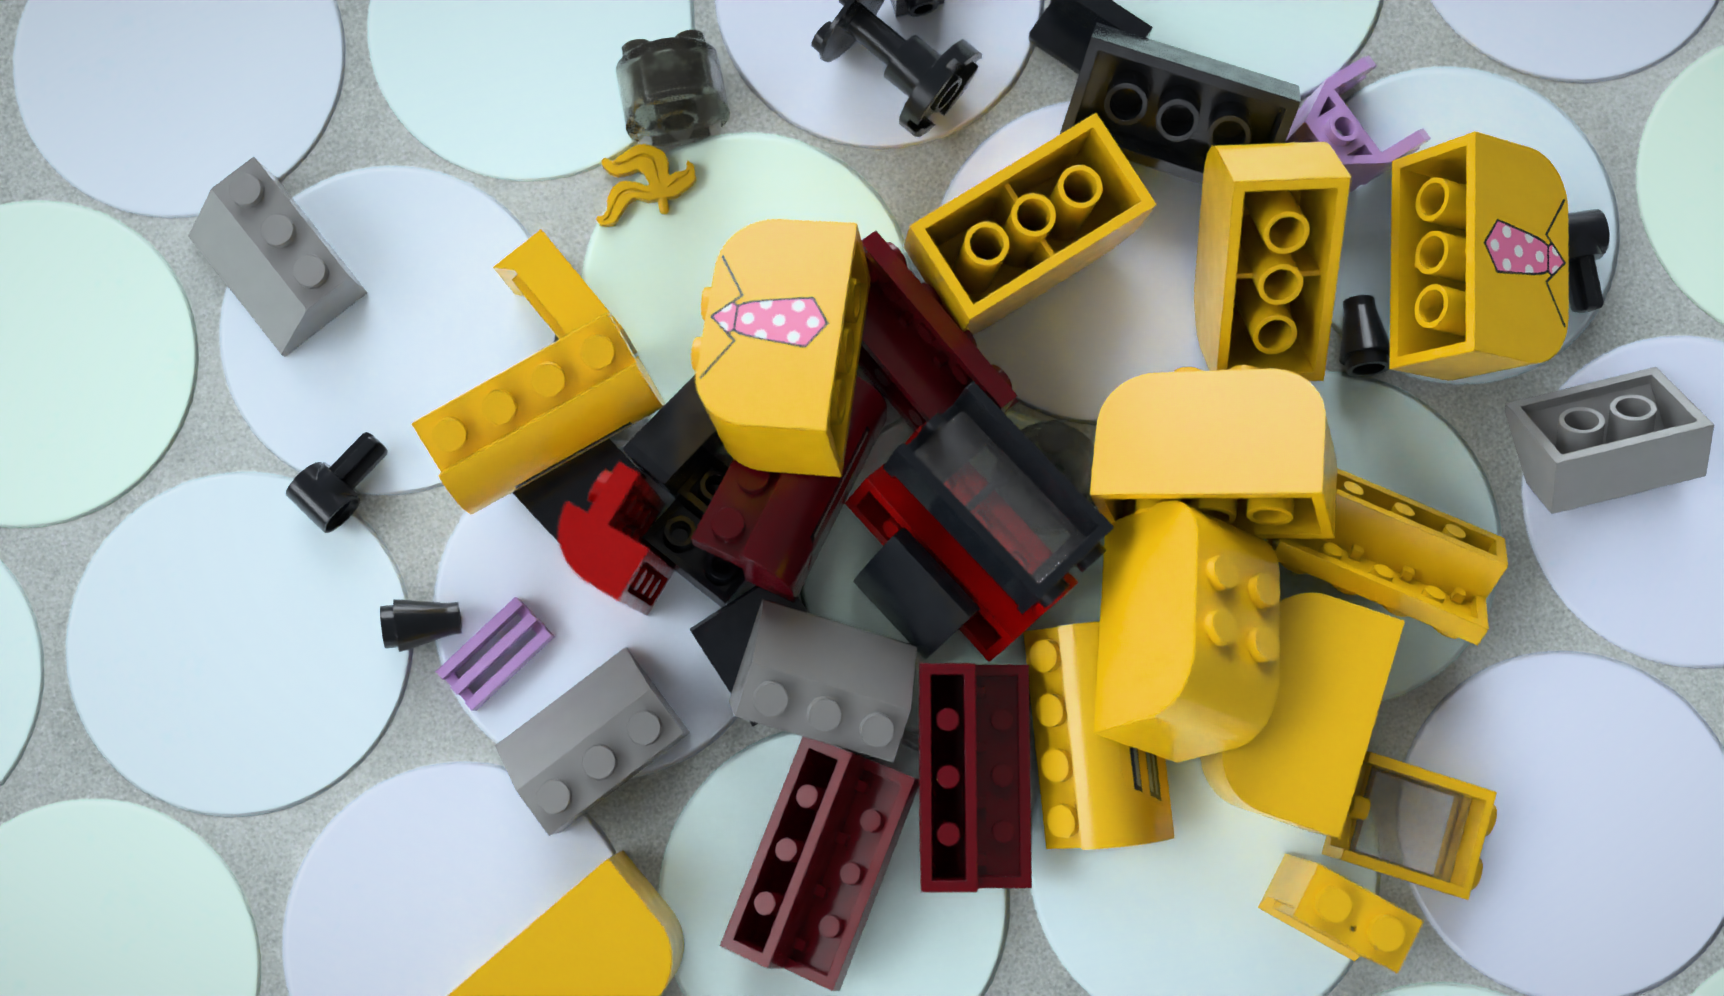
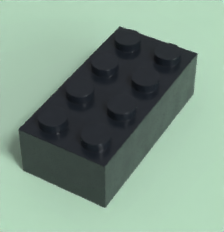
M1096 22L1060 134L1097 113L1128 161L1202 184L1207 153L1212 146L1285 143L1301 103L1300 87L1290 82Z

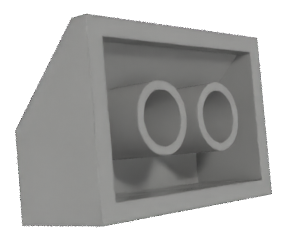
M255 156L210 189L189 233V238L282 356H287L368 293L277 177Z
M1657 367L1505 403L1506 418L1526 484L1551 514L1705 477L1707 474L1714 424Z
M762 599L729 704L735 717L894 762L911 711L917 646Z
M625 647L496 744L495 747L516 792L548 836L560 833L685 738L690 734V731L628 648Z

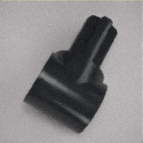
M1600 209L1568 213L1570 309L1576 313H1587L1597 310L1604 303L1595 261L1602 258L1609 246L1610 233L1607 219Z
M365 432L331 466L326 462H315L302 470L289 484L285 495L324 533H330L344 524L356 511L360 504V498L358 497L360 492L355 487L387 455L388 450L373 434Z

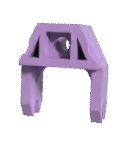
M1370 56L1362 57L1328 77L1297 111L1285 143L1328 142L1351 176L1349 192L1355 191L1359 186L1366 185L1390 170L1393 160L1415 153L1420 149V146L1431 139L1425 129L1422 128L1385 151H1380L1341 99L1340 95L1367 77L1366 74L1377 67Z

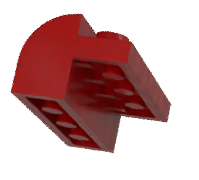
M924 423L921 427L915 430V432L905 442L906 445L910 443L918 435V433L926 423ZM966 463L944 483L964 506L989 484L969 463ZM885 464L866 477L844 503L883 546L894 534L905 527L981 609L962 625L959 630L988 662L992 661L1013 643L1040 616L1079 583L1068 572L1063 579L1070 586L1051 605L1045 609L1037 601L1025 613L1021 614L1017 609L1018 605L914 495L895 476L892 478L883 469ZM995 491L971 511L1030 575L1052 555L1048 548L1027 527L1025 522L1013 512Z
M618 462L612 473L604 470L594 483L588 496V500L593 503L588 513L574 504L566 502L559 520L558 539L565 561L577 576L604 594L648 616L675 571L649 548L641 544L642 536L655 523L666 503L638 472Z

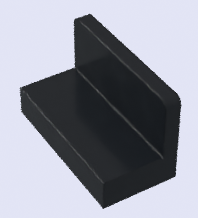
M1051 0L1049 6L1030 30L1028 40L1079 74L1096 22L1145 38H1149L1153 27L1113 0Z

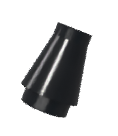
M1356 295L1345 299L1342 303L1344 316L1340 363L1346 366L1347 374L1353 377H1369L1386 372L1390 366V341L1376 309L1375 298L1371 295Z
M393 599L392 605L380 606L381 632L385 649L398 647L399 652H403L450 635L462 634L459 602L441 603Z

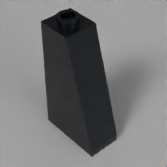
M695 375L622 448L638 468L675 499L677 491L711 454L715 455L723 446L699 396Z

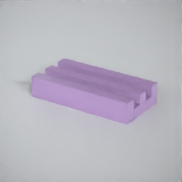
M514 597L435 672L450 684V688L457 695L463 698L471 711H477L555 636L520 598ZM518 614L522 620L468 671L459 677L456 672ZM532 628L537 635L474 693L469 686Z

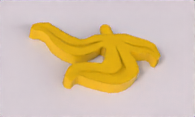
M647 144L633 146L614 161L603 158L601 160L603 169L609 175L619 178L639 172L644 175L649 185L646 186L639 182L628 180L618 182L607 197L606 212L602 216H598L596 221L605 228L616 226L626 208L633 201L638 200L645 203L658 202L659 212L663 215L669 212L668 200L678 199L696 183L694 164L687 161V168L684 171L674 172L670 175V166L666 154L659 148Z

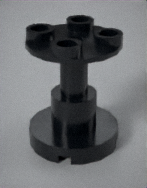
M839 0V3L843 6L832 22H826L817 31L812 39L811 47L819 52V58L822 61L830 63L839 58L858 41L887 65L884 77L909 97L899 116V124L913 136L921 137L936 125L928 118L934 112H940L945 116L965 91L979 67L975 62L982 59L983 54L963 39L953 44L942 55L918 35H913L908 40L904 39L876 16L885 0Z

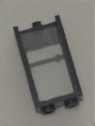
M974 381L964 388L954 404L943 414L939 412L935 414L910 443L906 445L902 442L883 466V469L892 478L895 476L1018 605L1017 609L1021 614L1025 613L1037 601L1046 609L1070 586L1063 577L1074 566L1083 573L1107 550L1100 541L1114 526Z

